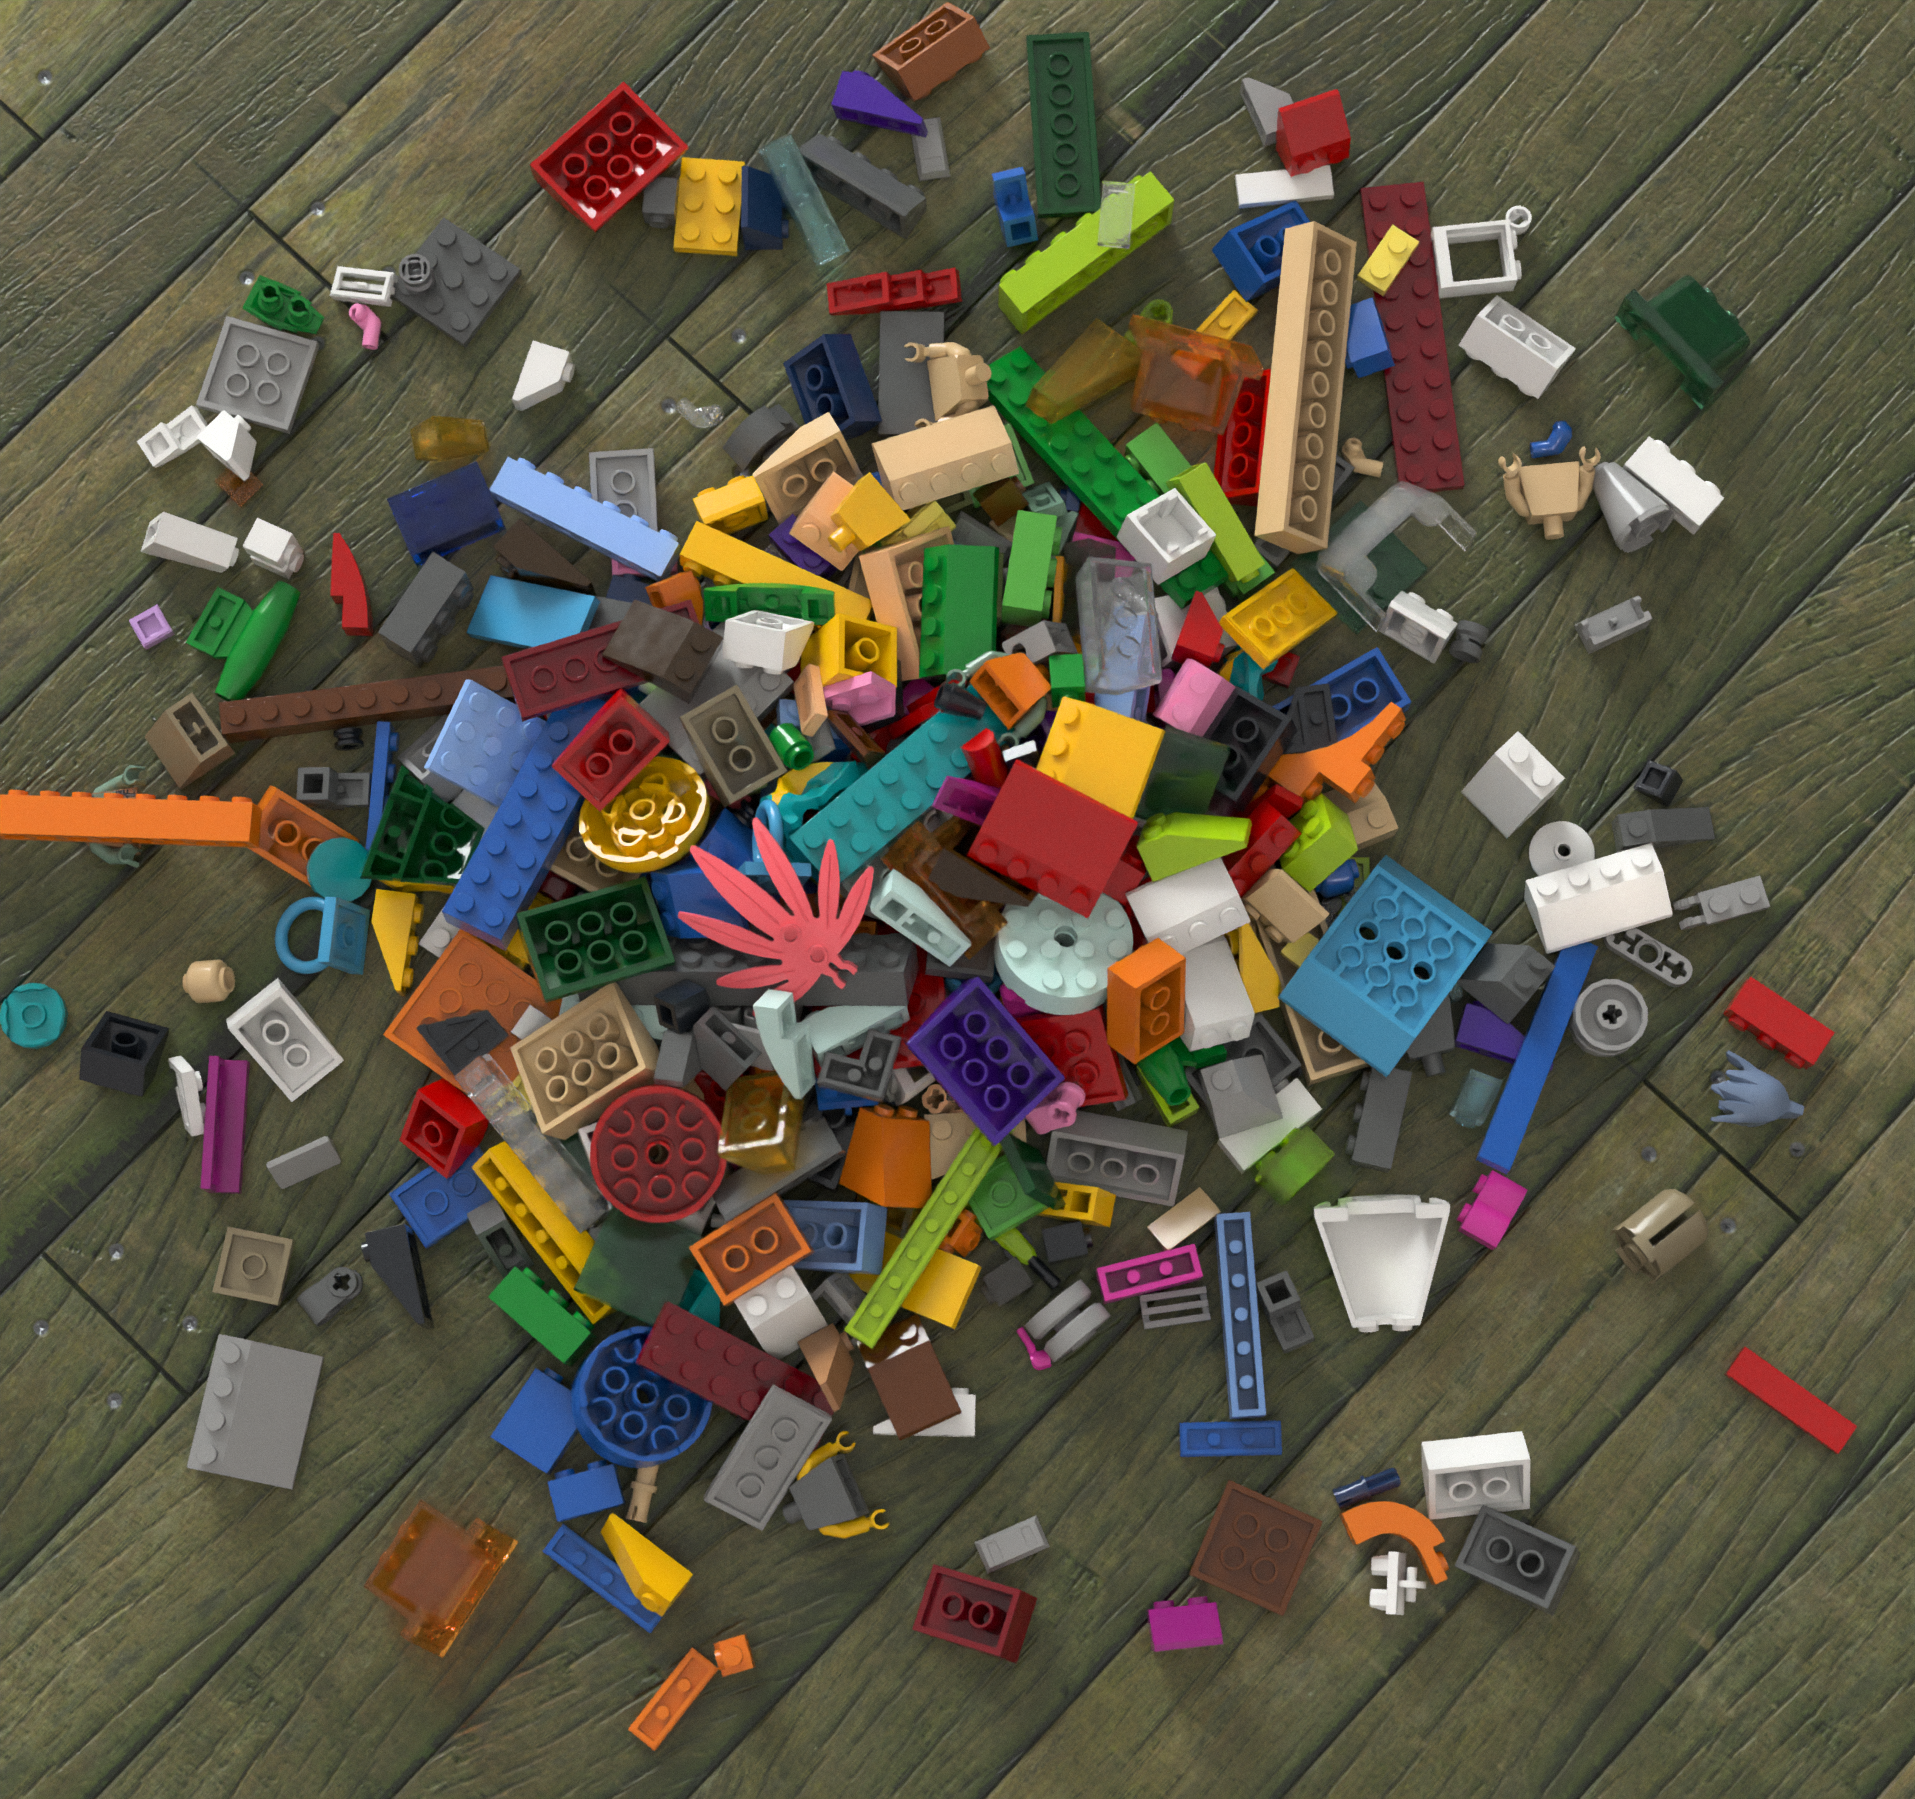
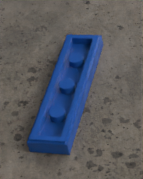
M562 1524L544 1548L543 1552L649 1633H652L664 1617V1615L661 1617L656 1612L647 1610L642 1605L641 1601L634 1596L622 1571L614 1561L565 1524Z

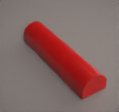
M985 728L961 746V749L975 781L1001 789L1010 771L1005 763L994 733Z

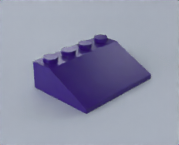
M979 977L962 982L941 1002L906 1043V1046L993 1146H996L1065 1079L1062 1073Z

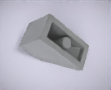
M1249 77L1242 79L1240 94L1264 147L1276 143L1278 108L1293 104L1290 94Z

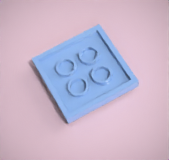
M466 679L424 768L499 808L546 721L539 717L522 721L516 704L473 680Z

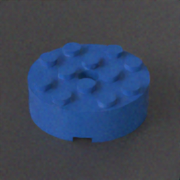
M649 1326L632 1327L611 1335L601 1342L585 1357L579 1366L571 1389L573 1418L585 1442L604 1459L629 1468L654 1467L679 1455L701 1435L709 1420L712 1409L711 1402L635 1363L652 1329ZM637 1389L647 1394L648 1404H641L637 1397Z

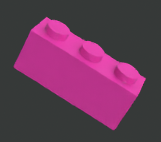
M1195 1244L1100 1267L1095 1271L1103 1304L1198 1281L1203 1277Z

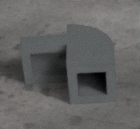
M780 404L770 409L764 405L748 416L735 429L723 446V449L745 471L761 463L762 455L781 438H790L800 426Z
M330 767L298 768L296 800L306 806L325 810L370 807L372 774L337 773Z
M1287 1270L1257 1282L1256 1291L1262 1310L1270 1328L1272 1327L1283 1353H1288L1314 1342L1315 1337L1301 1309L1300 1297Z

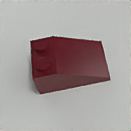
M933 1564L912 1630L1017 1664L1037 1598L1019 1589Z

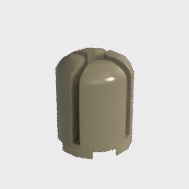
M1676 1189L1663 1190L1625 1221L1613 1228L1609 1234L1611 1236L1615 1233L1620 1245L1615 1251L1632 1273L1635 1274L1640 1270L1643 1274L1652 1278L1648 1282L1649 1284H1653L1662 1278L1664 1274L1702 1245L1708 1236L1709 1229L1706 1218L1702 1211L1698 1210L1653 1245L1648 1241L1695 1203L1689 1196Z

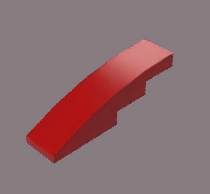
M956 268L929 273L916 270L896 275L882 272L827 283L829 314L831 316L880 313V311H903L962 302L960 276Z

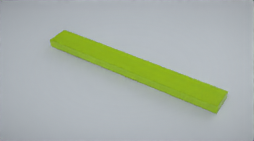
M1016 1125V1126L1009 1132L1011 1135L1013 1134V1132L1015 1131V1129H1016V1127H1017L1018 1125ZM975 1127L847 1324L844 1332L873 1350L1003 1148L1000 1142L993 1146L982 1132Z

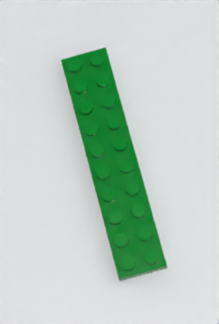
M1021 346L988 365L991 369V378L987 381L988 400L1115 538L1128 514L1160 497ZM1209 549L1206 557L1159 585L1183 609L1191 604L1196 591L1202 592L1203 595L1207 594L1227 581L1229 574Z

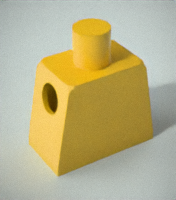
M869 472L857 481L830 516L832 521L838 526V529L828 537V541L840 553L851 543L861 552L905 525L911 519Z

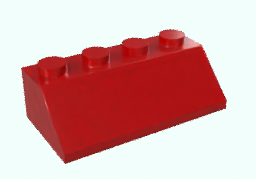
M1271 369L1224 378L1214 477L1230 504L1258 506Z

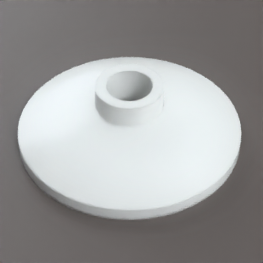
M1566 821L1552 822L1540 828L1533 836L1529 846L1530 864L1538 876L1592 861L1595 858L1593 842L1589 835L1578 825ZM1558 847H1567L1569 855L1561 856L1558 853Z

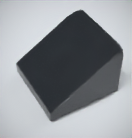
M1649 760L1633 788L1661 805L1669 807L1683 779L1677 770Z

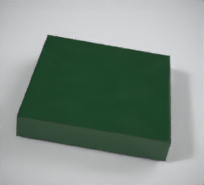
M1008 1133L1000 1141V1144L1025 1195L1056 1211L1066 1205L1040 1151Z

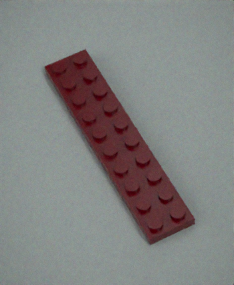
M1424 182L1361 188L1359 193L1368 259L1392 225L1419 241L1417 248L1385 295L1382 296L1372 290L1373 299L1380 313L1395 366L1383 370L1399 496L1463 489L1464 478Z

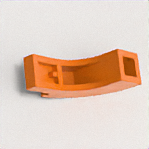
M1378 1501L1362 1504L1339 1514L1353 1545L1362 1543L1379 1534L1397 1535L1409 1542L1415 1549L1432 1585L1448 1579L1445 1571L1449 1570L1446 1559L1441 1551L1436 1553L1433 1548L1445 1542L1436 1526L1415 1509L1399 1503Z

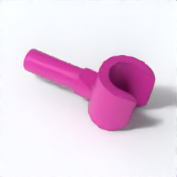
M1024 1327L1019 1328L1016 1332L1027 1348L1033 1368L1036 1370L1050 1368L1051 1360L1044 1349L1036 1351L1035 1345Z

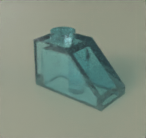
M1470 1069L1462 1078L1449 1115L1456 1117L1455 1122L1472 1129L1475 1125L1481 1126L1489 1114L1503 1081Z

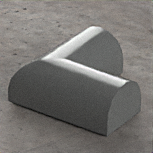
M869 1029L859 1060L826 1052L817 1086L883 1103L902 1038Z

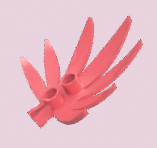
M753 818L752 825L761 857L775 887L794 915H790L760 886L726 862L695 845L690 847V852L695 861L724 899L749 922L774 938V940H769L742 927L702 915L680 911L678 918L697 932L724 946L751 955L782 960L781 964L751 967L720 977L716 980L718 986L742 989L758 988L787 979V982L773 990L793 992L794 1002L814 985L821 974L832 977L833 982L840 989L845 987L846 981L839 976L838 970L830 963H833L841 970H849L853 975L858 970V966L853 962L843 960L839 952L854 934L865 912L873 881L874 868L872 866H869L855 882L846 897L839 918H836L840 893V873L835 843L833 839H829L823 854L819 874L818 903L820 916L816 918L813 915L807 895L793 866L780 845L759 818Z

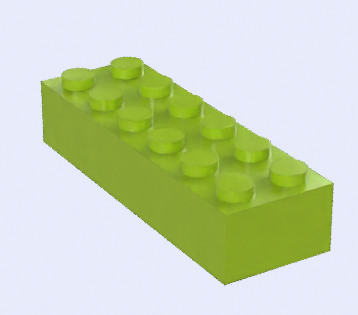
M1151 171L1143 177L1141 175L1136 176L1126 185L1125 191L1118 196L1116 194L1109 196L1101 204V209L1094 214L1087 213L1077 221L1074 229L1068 233L1061 232L1051 241V246L1042 253L1038 250L1030 255L1025 261L1026 265L1018 271L1013 269L1007 272L1000 280L998 307L1023 335L1171 224L1174 199Z

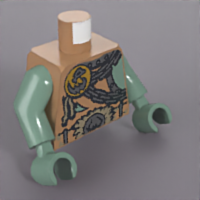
M129 765L123 774L95 788L92 797L103 798L104 793H119L124 795V798L135 799L136 794L143 793L138 788L133 787L135 785L146 786L147 780L139 779V773L145 770V767ZM85 842L90 846L93 854L108 864H128L136 868L140 864L133 861L134 855H141L143 851L141 844Z

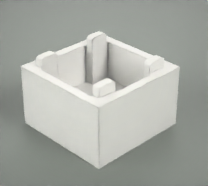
M1173 488L1128 514L1116 538L1158 585L1206 557L1216 534L1176 488Z

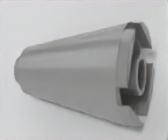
M1603 462L1595 467L1593 491L1616 546L1620 550L1623 549L1627 553L1638 550L1653 541L1650 535L1657 529L1661 533L1667 529L1674 517V512L1669 505L1616 462Z

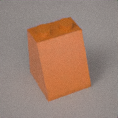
M883 1104L875 1105L874 1108L860 1107L839 1184L883 1207L923 1208L932 1195L930 1122L918 1116V1110L904 1105H899L898 1110Z

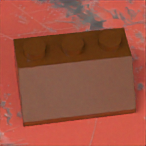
M947 2L872 56L901 94L915 102L927 97L932 89L941 82L954 78L957 71L967 64L978 61L982 57V53L990 49V46L975 17Z

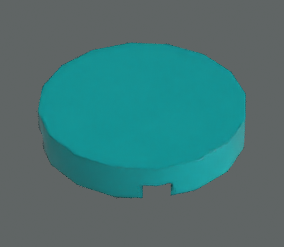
M345 837L328 839L313 850L314 852L311 854L306 866L307 879L313 891L324 899L325 897H338L351 902L362 896L368 889L372 879H360L368 852L357 841Z
M27 983L11 991L12 993L8 998H5L1 1005L0 1022L3 1032L12 1042L23 1048L39 1049L51 1045L60 1038L67 1024L68 1012L65 1001L57 991L45 984Z

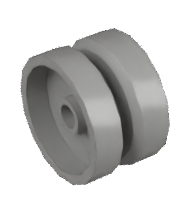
M1603 979L1591 984L1579 995L1568 1021L1569 1030L1574 1042L1583 1051L1596 1057H1614L1627 1051L1643 1036L1648 1023V1008L1643 996L1632 985L1619 979ZM1602 1015H1609L1612 1019V1023L1609 1024V1019L1604 1020Z
M1081 1279L1052 1300L1025 1324V1328L1034 1339H1042L1051 1331H1056V1334L1046 1342L1044 1351L1054 1363L1071 1350L1074 1352L1097 1333L1095 1330L1111 1317L1101 1303H1094L1083 1312H1080L1079 1308L1091 1296V1291Z

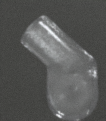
M686 397L681 399L675 406V409L695 428L715 426L724 417V411L721 406L714 404L697 408Z

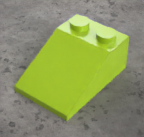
M1178 812L1165 816L1164 813H1159L1146 820L1137 848L1152 881L1155 882L1246 848L1252 823L1248 818Z

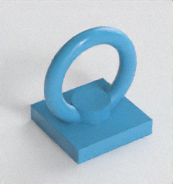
M764 800L758 806L755 817L759 818L765 827H767V821H769V831L783 850V823L780 809L773 800ZM753 830V862L745 861L738 871L755 882L769 895H780L765 867ZM791 863L803 886L812 876L811 863Z
M305 897L299 899L284 911L276 927L275 947L280 960L290 970L300 974L317 973L330 966L349 974L363 975L370 910L338 897H325V899L321 897ZM308 910H319L323 912L318 958L311 961L299 960L292 954L288 945L289 929L293 921L301 913Z

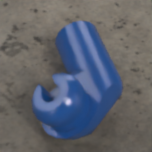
M1557 421L1553 424L1552 433L1547 440L1531 442V457L1539 458L1562 453L1572 438V428L1568 423Z

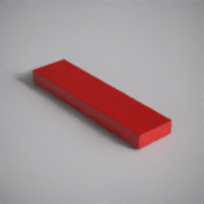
M1747 1347L1741 1349L1724 1374L1835 1454L1840 1453L1857 1428L1854 1423Z

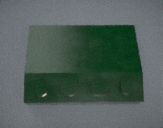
M645 876L516 914L519 934L545 1003L676 965Z

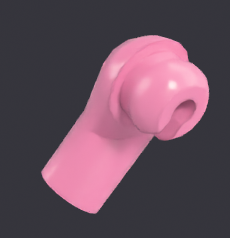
M358 303L352 305L349 310V316L364 331L362 347L369 350L378 349L381 329L380 318L366 305Z

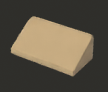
M1199 1187L1147 1226V1228L1164 1251L1177 1247L1214 1219L1215 1215L1220 1214L1221 1211Z

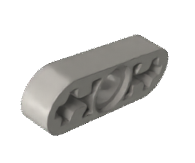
M1637 928L1624 931V938L1632 943L1635 937L1640 939L1634 946L1632 953L1627 952V949L1631 946L1628 943L1621 941L1619 944H1615L1613 942L1615 938L1613 934L1603 937V942L1610 951L1668 986L1680 987L1692 976V965L1687 958ZM1649 945L1656 950L1657 957L1654 962L1646 963L1640 959L1639 949L1641 946ZM1665 954L1669 958L1664 963L1671 967L1680 964L1682 966L1681 973L1684 974V977L1678 976L1674 979L1670 976L1672 970L1663 965L1660 971L1655 967L1662 961Z

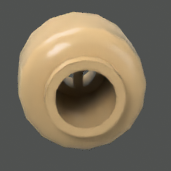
M220 959L195 961L189 966L187 973L183 976V988L196 1003L224 1001L235 987V976L232 968L228 967Z

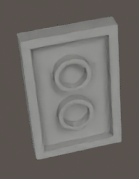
M654 449L589 452L591 494L593 495L591 499L601 504L604 501L611 502L621 509V514L629 518L632 515H636L650 524L649 528L659 532Z

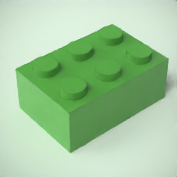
M1018 510L1002 604V623L1032 627L1041 622L1042 618L1049 619L1052 591L1047 590V587L1054 588L1057 559H1053L1052 555L1059 556L1062 538V527H1056L1057 516Z

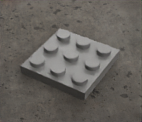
M226 316L196 405L200 409L217 414L224 410L233 418L239 415L246 422L290 434L320 345L314 340Z

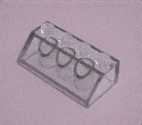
M1089 556L1076 574L1085 692L1120 695L1160 683L1162 681L1152 565L1150 563Z

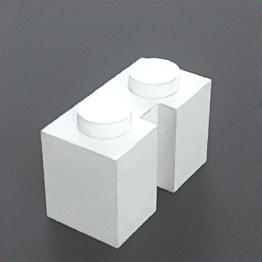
M259 518L256 519L243 544V548L251 555L250 558L254 564L290 579L292 573H296L300 569L304 560V555H302L304 551L292 533Z

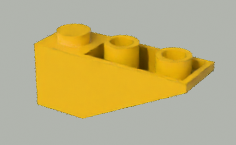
M376 889L371 922L394 988L400 996H405L406 988H411L413 984L414 969L410 968L411 956H416L418 952L419 936H415L416 924L422 923L424 904H420V899L416 894Z

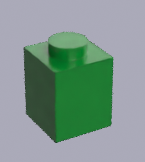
M1082 654L1049 656V684L1051 686L1052 708H1058L1063 697L1085 702Z

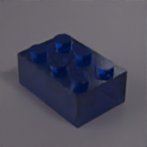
M477 461L387 499L417 567L425 564L432 552L439 556H444L506 529Z

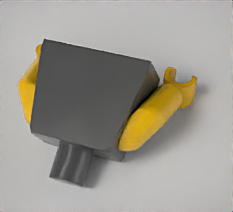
M848 1431L840 1432L835 1443L828 1442L811 1452L796 1476L797 1481L790 1486L794 1501L784 1505L782 1508L788 1523L794 1524L803 1519L809 1531L819 1529L823 1535L838 1538H849L868 1532L870 1527L885 1529L889 1526V1523L881 1526L875 1523L874 1518L876 1514L886 1512V1510L876 1509L871 1513L869 1512L844 1454L850 1453L856 1444L855 1442L849 1447H843L840 1444L839 1440L849 1434ZM870 1513V1515H869L868 1518H866V1517L864 1516V1515Z

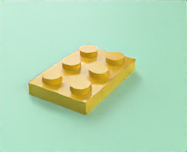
M682 157L673 245L674 252L738 256L741 223L742 166H746L745 162Z

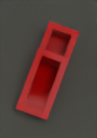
M333 533L330 596L335 604H343L342 628L347 636H373L371 603L363 574L341 534Z

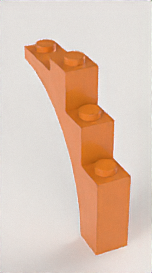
M1390 702L1373 721L1350 737L1321 749L1305 753L1282 754L1250 803L1275 784L1302 797V806L1307 801L1315 799L1321 793L1323 782L1353 803H1356L1360 797H1366L1374 786L1373 780L1375 779L1369 765L1376 764L1382 757L1385 750L1383 747L1391 738L1395 739L1402 732L1405 726L1404 721L1406 720L1402 709L1393 702ZM1196 744V745L1194 746V748L1190 751V753L1186 756L1187 759H1188V757L1190 756V754L1193 752V750L1195 749V747L1197 746V744Z

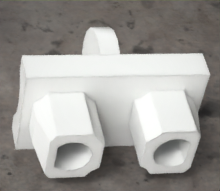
M1389 1552L1388 1555L1372 1557V1575L1387 1576V1590L1371 1589L1370 1607L1385 1610L1386 1614L1404 1615L1405 1601L1416 1602V1588L1426 1589V1582L1417 1581L1416 1567H1407L1406 1577L1407 1553Z

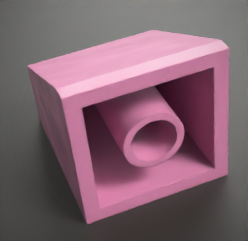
M1186 658L1152 715L1199 743L1236 687L1197 661Z

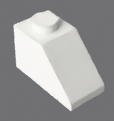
M532 341L512 397L517 410L523 411L562 392L565 382H571L575 371V364L572 362L569 351Z
M223 410L197 436V439L217 460L243 481L249 477L257 443L248 433L252 428L241 416L237 415L233 418Z

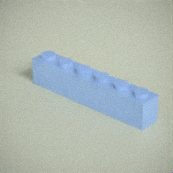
M507 457L489 490L495 500L657 582L669 577L682 551L680 543L677 542L678 538L663 529L657 532L649 528L650 524L636 515H632L629 518L621 514V509L611 502L604 501L601 504L591 499L593 495L581 487L576 486L573 490L563 485L564 480L553 473L547 472L546 475H543L535 470V465L523 458H519L516 461Z

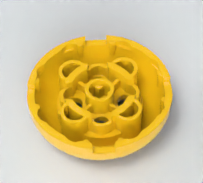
M654 757L601 811L585 798L579 815L580 834L593 856L610 868L628 873L656 871L677 862L690 852L692 845L698 843L708 823L710 812L709 795L703 780L690 765L673 758Z

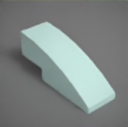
M768 989L753 1005L757 1027L765 1050L782 1082L795 1099H802L816 1083L809 1024L796 1022L793 992Z

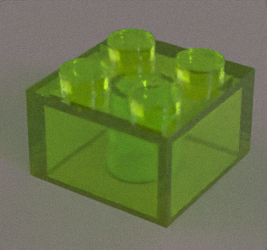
M1308 1125L1301 1131L1295 1127L1279 1144L1282 1149L1277 1154L1271 1150L1255 1167L1258 1173L1254 1179L1281 1207L1321 1171L1335 1155Z

